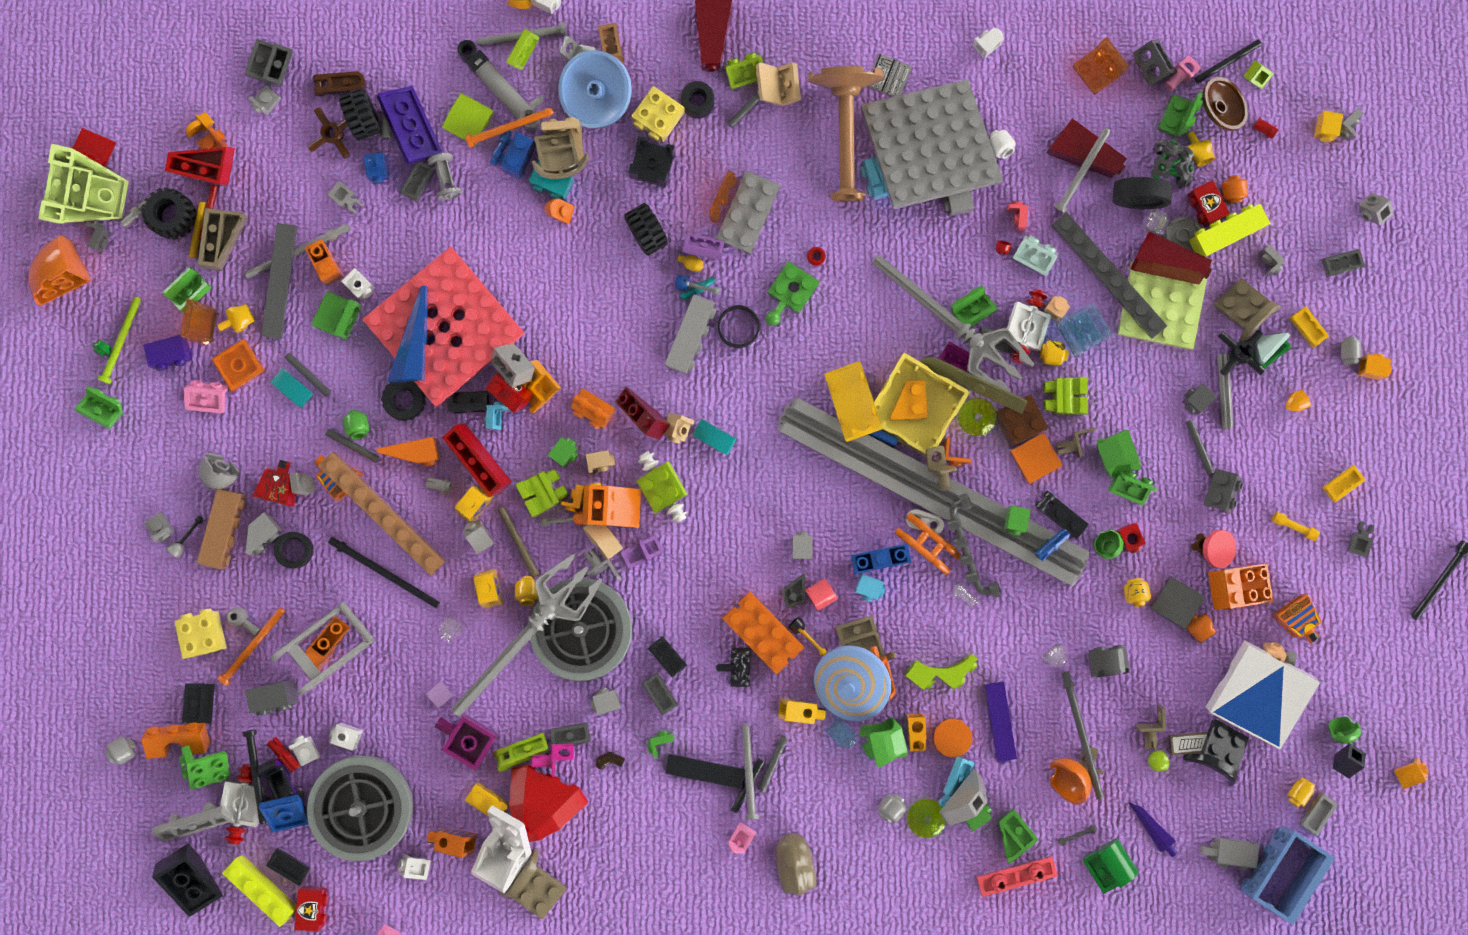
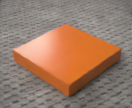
M242 339L211 359L231 391H235L265 372L245 339Z
M1044 432L1010 451L1028 484L1063 466Z

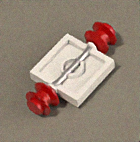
M1039 289L1029 292L1031 299L1026 300L1029 306L1020 302L1014 303L1007 329L1012 333L1026 354H1030L1031 351L1029 349L1037 352L1041 350L1051 315L1038 310L1045 307L1042 300L1047 299L1045 292ZM1014 350L1015 352L1009 355L1012 361L1023 364V362L1019 361V353Z
M242 764V767H238L241 774L236 776V778L241 783L225 781L220 806H223L228 812L233 814L232 822H229L233 823V825L226 828L229 831V835L224 837V839L228 840L227 843L238 845L240 841H244L241 833L246 832V830L241 825L257 827L259 824L254 786L249 784L253 782L250 764ZM262 787L263 797H264V793H265V788H266V787Z

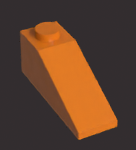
M434 437L376 449L379 454L421 464L425 467L435 466L436 462L441 461L437 439Z

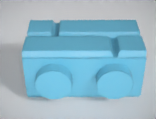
M877 158L864 160L860 173L862 178L867 180L866 191L868 196H872L873 200L889 196Z

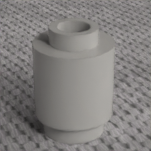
M1356 337L1344 338V341L1340 342L1343 365L1360 364L1362 359L1361 341L1357 340Z

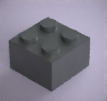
M295 680L245 690L249 714L256 712L257 716L272 713L274 708L276 712L294 708L293 704L299 703Z

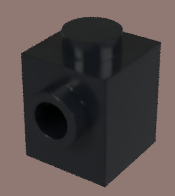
M1348 744L1334 755L1333 769L1350 779L1365 767L1366 753L1352 744Z

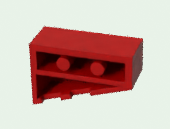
M221 147L168 152L165 171L219 185H228L235 148Z

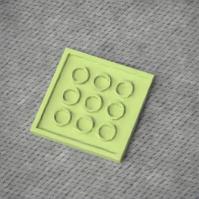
M1130 269L1128 282L1166 323L1167 327L1151 339L1122 307L1117 335L1193 350L1207 279L1203 278L1199 285Z

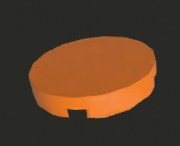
M956 718L945 719L935 727L933 742L937 750L943 755L951 758L961 756L970 749L972 732L969 726Z

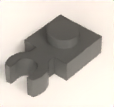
M1361 521L1357 525L1358 534L1352 533L1347 552L1366 558L1369 555L1374 540L1369 538V534L1374 531L1375 526L1369 525L1368 529L1365 530V522Z

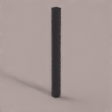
M1259 39L1255 40L1194 77L1195 82L1199 84L1262 45Z

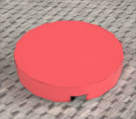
M1220 529L1213 530L1212 534L1207 536L1204 541L1203 556L1204 559H1207L1209 566L1225 568L1231 564L1235 557L1236 542L1230 532Z

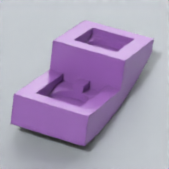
M654 535L621 551L619 554L627 570L663 553L664 550L657 536Z

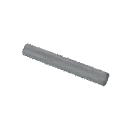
M1228 354L1218 355L1222 429L1233 428L1230 372L1226 376L1220 373V370L1229 361Z

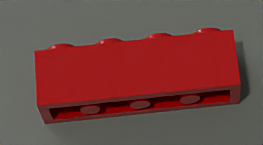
M466 423L454 425L442 437L488 497L500 494L512 483Z

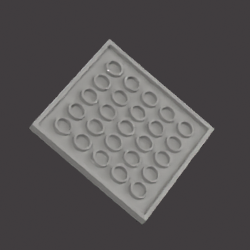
M968 79L861 104L862 116L893 209L1002 183L1003 178Z

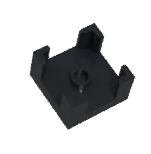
M638 136L633 164H630L628 171L629 177L666 187L676 153L675 145L666 143V147L648 143L647 138Z

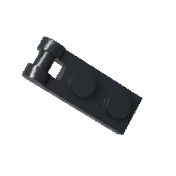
M1046 491L1043 494L1044 498L1038 501L1035 507L1062 529H1066L1073 538L1078 539L1089 524L1058 500L1051 492ZM1049 502L1054 505L1051 509L1046 507Z

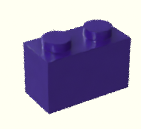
M182 335L143 345L148 367L156 369V371L166 370L170 365H185L186 361L192 360L188 340Z

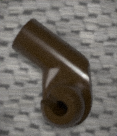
M607 752L596 759V767L598 769H605V766L611 763L622 767L625 758L615 753Z

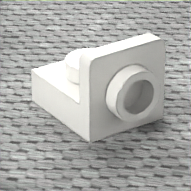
M302 735L292 740L293 744L288 746L290 750L293 749L301 767L320 758L311 736L304 738Z
M403 854L402 859L398 863L399 874L404 878L427 880L431 860Z

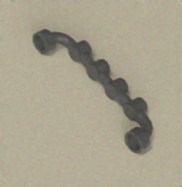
M968 493L959 495L960 499L955 501L950 507L951 519L947 520L950 531L955 530L957 537L953 539L956 549L961 548L963 555H960L961 564L968 567L969 572L966 573L968 584L973 583L975 589L980 594L992 595L993 598L1000 597L1002 594L998 582L990 583L989 588L983 587L973 555L970 552L961 520L957 514V510L960 507L963 510L972 508Z

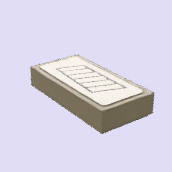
M1208 732L1168 735L1170 754L1201 753Z

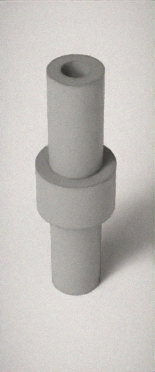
M143 200L138 206L135 205L130 210L131 213L120 222L125 228L136 218L139 219L142 216L141 212H144L142 204L146 205V201Z

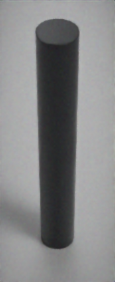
M758 758L753 767V782H755L765 763L760 758ZM746 782L731 808V811L738 814L747 797Z

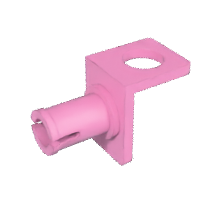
M1187 56L1175 67L1177 72L1164 82L1165 87L1169 91H1173L1182 81L1187 83L1201 69V66L1192 57ZM1184 64H1192L1194 68L1193 72L1186 68Z

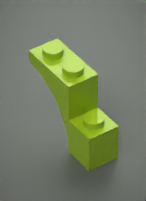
M969 653L959 663L945 668L929 667L918 660H914L904 673V676L922 690H925V688L929 689L934 684L935 679L933 678L935 676L955 690L956 687L960 688L966 680L964 678L968 672L971 673L976 668L978 658Z

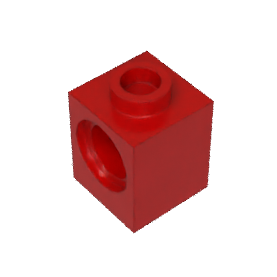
M1131 523L1115 530L1123 539V552L1130 551L1131 554L1142 550L1141 546L1146 544L1137 523ZM1129 534H1132L1135 538L1133 544H1129L1127 541Z

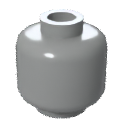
M120 736L106 746L107 751H105V754L113 765L115 763L123 765L135 757L134 749L137 746L132 738L127 740L124 736Z
M896 793L894 796L891 794L885 795L877 807L878 815L890 824L891 822H898L906 811V806L903 804L905 800Z

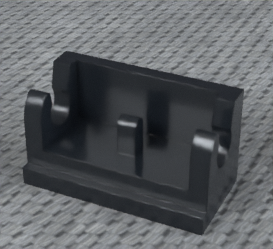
M489 391L455 392L448 397V412L451 414L486 412V405H489Z

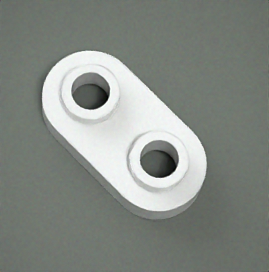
M917 509L910 511L929 527L931 522H935L937 527L933 530L938 534L942 532L944 522L939 516ZM906 519V523L910 528L921 531Z

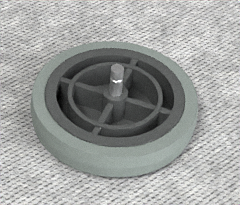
M583 578L582 581L576 583L566 599L565 605L574 610L577 609L589 595L588 586L597 580ZM573 579L562 581L549 590L555 593ZM601 582L580 620L572 621L556 617L553 620L548 619L549 625L543 624L544 630L537 631L530 641L539 661L555 675L572 681L593 680L612 671L626 655L632 638L631 616L620 595L614 589ZM540 601L537 602L531 617H535L534 611H540Z
M352 756L332 764L314 783L307 803L308 823L317 842L330 854L349 861L371 860L393 849L405 835L411 822L413 811L412 794L403 775L390 763L372 756Z

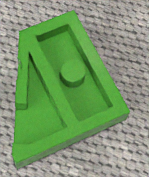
M1013 808L998 820L1005 855L1009 864L1039 841Z

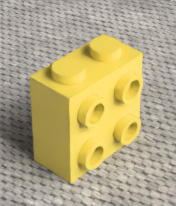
M653 86L631 117L632 122H634L633 125L640 131L644 129L654 141L660 140L663 143L684 115L685 110L682 105Z
M211 609L199 611L200 615L185 614L180 616V620L174 621L182 659L227 649L219 611L212 612Z

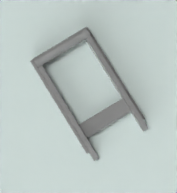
M343 602L277 650L270 660L274 662L287 652L311 680L297 692L301 696L305 692H309L376 640L349 609V606ZM342 612L364 638V641L321 673L298 644Z

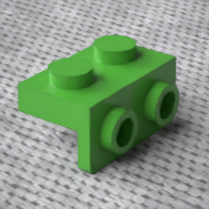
M188 267L163 291V294L173 302L179 311L185 314L212 287L198 272Z
M981 285L971 290L963 298L957 299L951 305L953 316L963 324L969 323L972 327L995 312L997 306L985 294V289Z
M87 386L85 389L86 395L75 407V411L110 429L123 414L121 402L114 397L110 398L104 395L97 388L93 389Z
M1118 470L1108 491L1144 506L1151 490L1156 492L1157 488L1153 485V481L1146 477L1140 479L1132 471L1126 470L1123 472Z

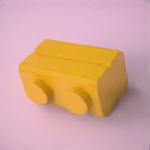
M480 782L474 785L465 799L467 803L487 816V811L492 805L503 812H506L509 807V801L491 789H486V786Z

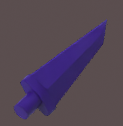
M1129 802L1160 853L1166 850L1171 857H1174L1178 853L1172 846L1176 840L1141 806Z

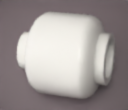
M995 130L989 135L996 158L1005 159L1013 154L1016 143L1006 130Z

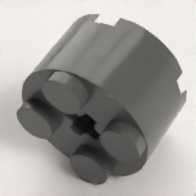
M1116 645L1112 648H1107L1108 650L1105 647L1089 650L1087 655L1091 677H1106L1119 673H1130L1125 645Z

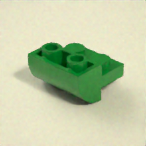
M1118 838L1100 846V849L1082 859L1103 894L1118 886L1120 888L1125 886L1139 873Z

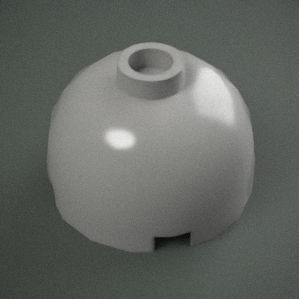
M207 453L199 464L198 475L204 486L208 489H225L235 482L240 473L236 465L231 461L228 465L223 461L224 457L221 455Z

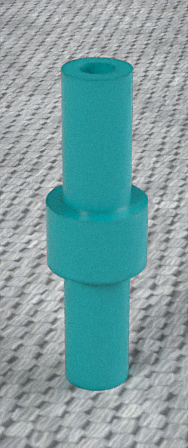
M711 276L701 283L697 282L695 284L709 287L716 283V281ZM692 287L680 294V296L685 301L692 297L693 294L699 295L704 290Z

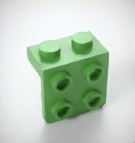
M189 745L181 747L182 756H179L180 765L183 768L181 769L183 781H188L190 790L222 782L230 777L228 757L225 751L193 759Z

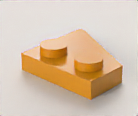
M925 380L906 381L890 421L927 419Z

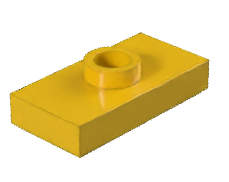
M1306 306L1289 318L1311 348L1316 347L1329 337Z
M1351 465L1325 484L1322 489L1331 501L1336 503L1366 481V479L1355 465Z

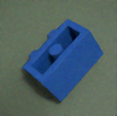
M507 131L500 135L498 139L500 142L496 150H493L489 163L496 166L500 160L502 161L500 167L503 172L521 179L536 148L533 139L516 132L513 140H511L510 137L513 132ZM507 145L509 146L506 154L504 155L502 153Z

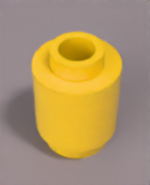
M1303 777L1300 780H1296L1287 794V797H1289L1288 802L1298 808L1300 805L1304 807L1314 793L1315 785Z

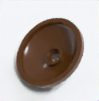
M1215 77L1209 80L1202 92V101L1206 114L1218 127L1228 131L1238 130L1246 123L1248 117L1247 103L1242 92L1233 82L1226 78Z

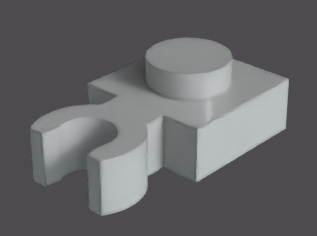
M341 181L327 194L342 208L347 205L353 214L357 213L353 209L354 204L363 206L359 199L353 198L355 193Z

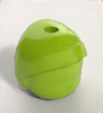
M1162 750L1150 753L1148 757L1149 767L1156 772L1168 770L1169 759L1167 754Z

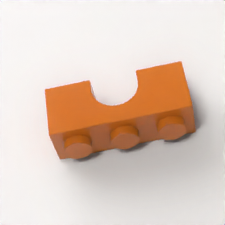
M196 722L185 725L173 724L166 727L153 726L147 728L141 738L146 759L166 757L171 748V743L180 744L182 747L189 745L192 754L205 753L210 744L205 723Z

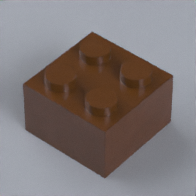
M1031 394L1023 398L1027 400L1023 414L1008 407L993 413L1010 447L1049 428Z

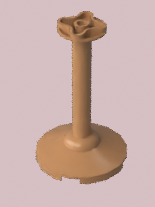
M839 66L822 68L821 74L813 75V71L808 73V82L830 89L834 96L839 97L840 189L828 195L834 202L863 201V197H866L865 193L855 189L854 97L860 93L862 88L883 81L884 71L879 68H874V72L863 71V66Z

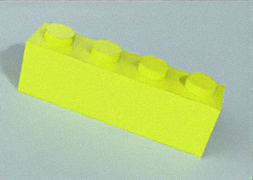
M1250 204L1241 209L1242 213L1237 215L1234 212L1226 216L1227 221L1221 223L1218 220L1209 225L1211 229L1205 231L1202 228L1194 232L1195 237L1189 239L1194 252L1206 257L1270 225L1271 223L1261 204L1254 207Z
M244 855L235 858L222 873L279 927L285 924L296 912L297 904Z

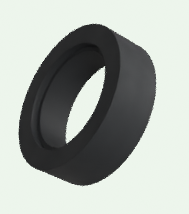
M1150 177L1120 179L1114 182L1112 202L1120 207L1131 209L1164 208L1171 204L1173 185L1166 180Z

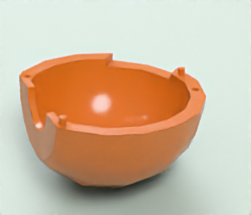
M1059 758L1050 762V769L1055 768V772L1050 778V786L1066 801L1077 805L1084 803L1091 792L1092 782L1088 770L1081 763L1071 758Z

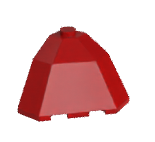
M527 764L513 767L511 770L509 808L511 816L524 823L528 841L533 842L539 841L561 829L588 803V800L578 786L571 784V786L560 782V778L552 777L549 773L544 775L535 771L536 767L532 768L531 765Z

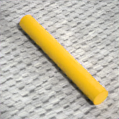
M205 202L198 203L189 258L196 259L199 236L206 208Z

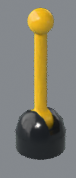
M799 616L790 623L788 628L792 632L802 633L819 650L821 656L827 654L826 649L821 648L804 630L805 623Z

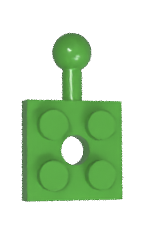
M788 261L767 292L768 295L779 301L774 311L767 313L765 317L767 324L770 326L778 325L781 319L780 314L786 306L799 314L820 281ZM791 283H795L798 285L799 290L791 292L788 286Z

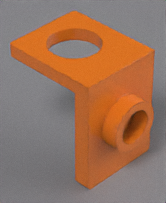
M950 437L945 438L946 462H950V466L962 467V464H970L971 459L948 456Z

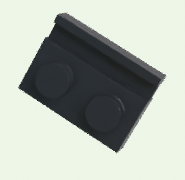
M185 683L182 723L212 724L215 684Z

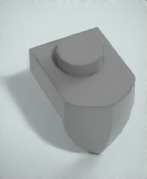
M296 472L290 474L292 493L298 496H306L314 492L315 484L309 475Z

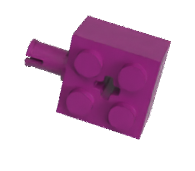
M468 715L462 716L456 726L443 719V717H440L437 721L438 723L434 726V728L449 736L442 751L473 770H477L499 736V734ZM472 738L474 745L468 746L469 741L467 739Z

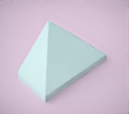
M1282 333L1261 336L1255 343L1256 361L1260 365L1264 364L1288 339L1290 334Z

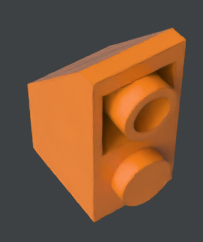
M322 239L305 247L320 280L324 284L329 285L344 277L336 260Z

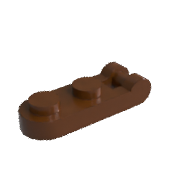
M357 71L313 75V82L316 87L314 88L315 96L347 93L361 87L364 89L366 86L365 77ZM324 82H327L326 87H323Z

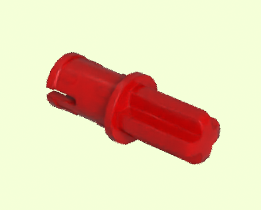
M277 737L272 738L273 741L270 740L266 745L290 772L296 771L300 764L291 755L290 749H286Z

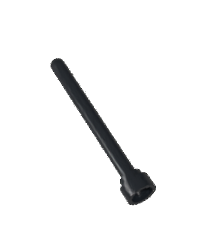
M1461 540L1458 543L1455 556L1413 612L1412 618L1414 620H1418L1461 560L1468 556L1467 542Z

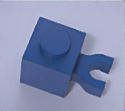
M384 153L364 155L366 177L369 181L380 184L384 180H389L387 157Z

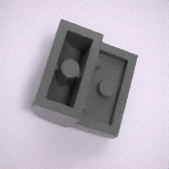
M256 39L244 73L245 76L262 81L269 86L281 87L293 54V49Z

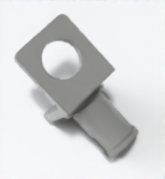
M594 548L589 550L590 553L586 552L584 554L592 566V570L586 573L588 577L592 579L610 567L616 578L622 581L609 559L602 562Z

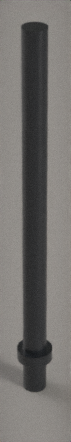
M331 537L328 541L330 545L337 548L338 552L347 554L437 609L440 605L438 600L346 545V542H340L334 537Z

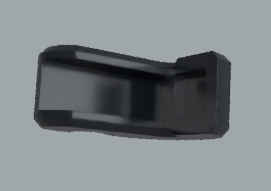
M271 758L257 767V774L266 778L274 800L298 795L296 788L291 783L288 770L279 759Z

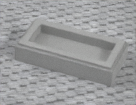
M1319 792L1299 825L1314 836H1318L1338 804Z

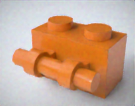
M583 388L578 395H575L572 400L573 404L570 407L574 411L573 415L581 420L584 417L590 420L589 424L596 429L600 427L605 429L616 412L613 406Z

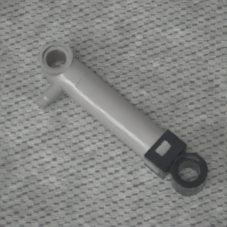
M463 40L459 43L457 49L462 61L482 80L516 119L536 113L535 109L544 101L542 96L535 98L528 104L490 63L486 55L481 50H477L474 42ZM468 49L473 50L469 55L464 54ZM537 120L526 124L523 128L528 132H535L540 128L541 121Z

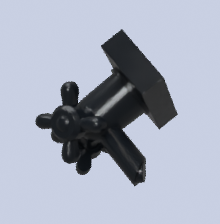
M731 647V664L716 665L718 672H731V687H750V648Z

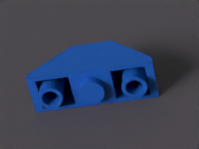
M908 544L850 555L854 574L912 563Z

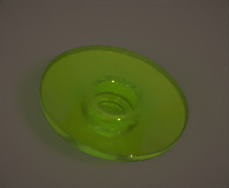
M973 398L961 406L958 421L961 428L967 434L983 436L994 428L997 421V413L989 401L982 398ZM976 414H981L982 419L980 421L975 420Z
M928 798L920 799L910 807L907 821L910 829L917 836L932 838L940 834L944 829L946 822L940 814L943 807L939 806L937 801ZM926 816L931 817V821L929 823H926L924 821V818Z

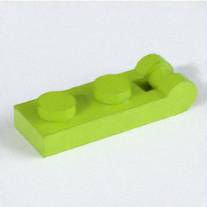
M541 733L494 751L493 754L498 762V771L504 772L509 767L531 760L532 755H545L550 753L545 734Z

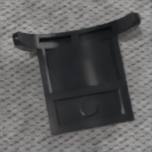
M1214 719L1211 721L1201 753L1185 754L1183 760L1198 763L1217 771L1229 780V786H1233L1238 778L1237 772L1249 737Z

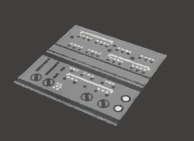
M879 54L874 68L884 71V79L868 87L894 97L901 95L912 66Z

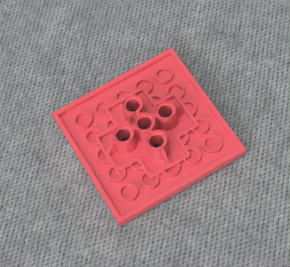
M451 246L362 319L395 358L419 289L424 285L428 287L427 339L430 336H434L435 341L431 345L425 344V381L414 382L435 407H438L491 363L494 348L515 343L525 334ZM432 310H437V316L434 318H430V312ZM459 312H464V318L456 320V315ZM444 324L450 325L447 332L441 331ZM461 338V345L454 347V340Z

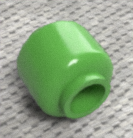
M358 410L349 411L342 419L345 435L353 440L363 439L370 431L367 415Z

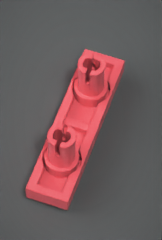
M1052 856L976 876L982 897L1058 877Z

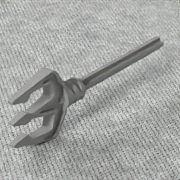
M878 255L874 258L873 265L955 331L958 340L963 338V344L969 343L968 373L1010 392L1002 379L993 380L978 368L981 361L986 359L1005 369L1008 375L1022 380L1016 368L1009 365L995 349V345L1001 341H1005L1019 353V361L1031 367L1034 366L1032 360L1008 329L1001 328L984 333L983 335L981 333L975 334L976 329L970 330L971 325L969 323L963 324L883 257Z
M575 554L570 555L536 579L535 587L540 601V611H534L535 617L529 616L527 626L451 708L455 715L460 717L532 636L537 631L544 630L542 625H549L548 619L553 620L556 617L578 621L582 618L602 579L599 578L588 586L589 595L577 609L574 610L566 606L565 601L575 584L582 581L588 566L575 573L573 580L555 593H552L546 585V582L559 569H568Z

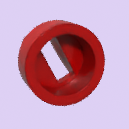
M998 240L996 252L999 255L1002 253L1005 256L1010 252L1012 244L1007 241Z

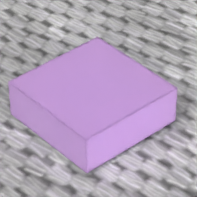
M442 681L426 693L438 709L454 696Z

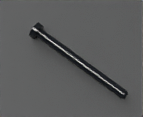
M252 729L243 731L242 734L247 740L259 823L266 824V820L259 809V804L264 802L261 777L257 774L259 764L254 735H257V731Z

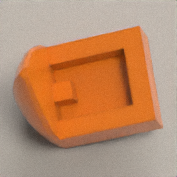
M552 199L545 204L544 212L553 219L569 224L575 206L561 199Z

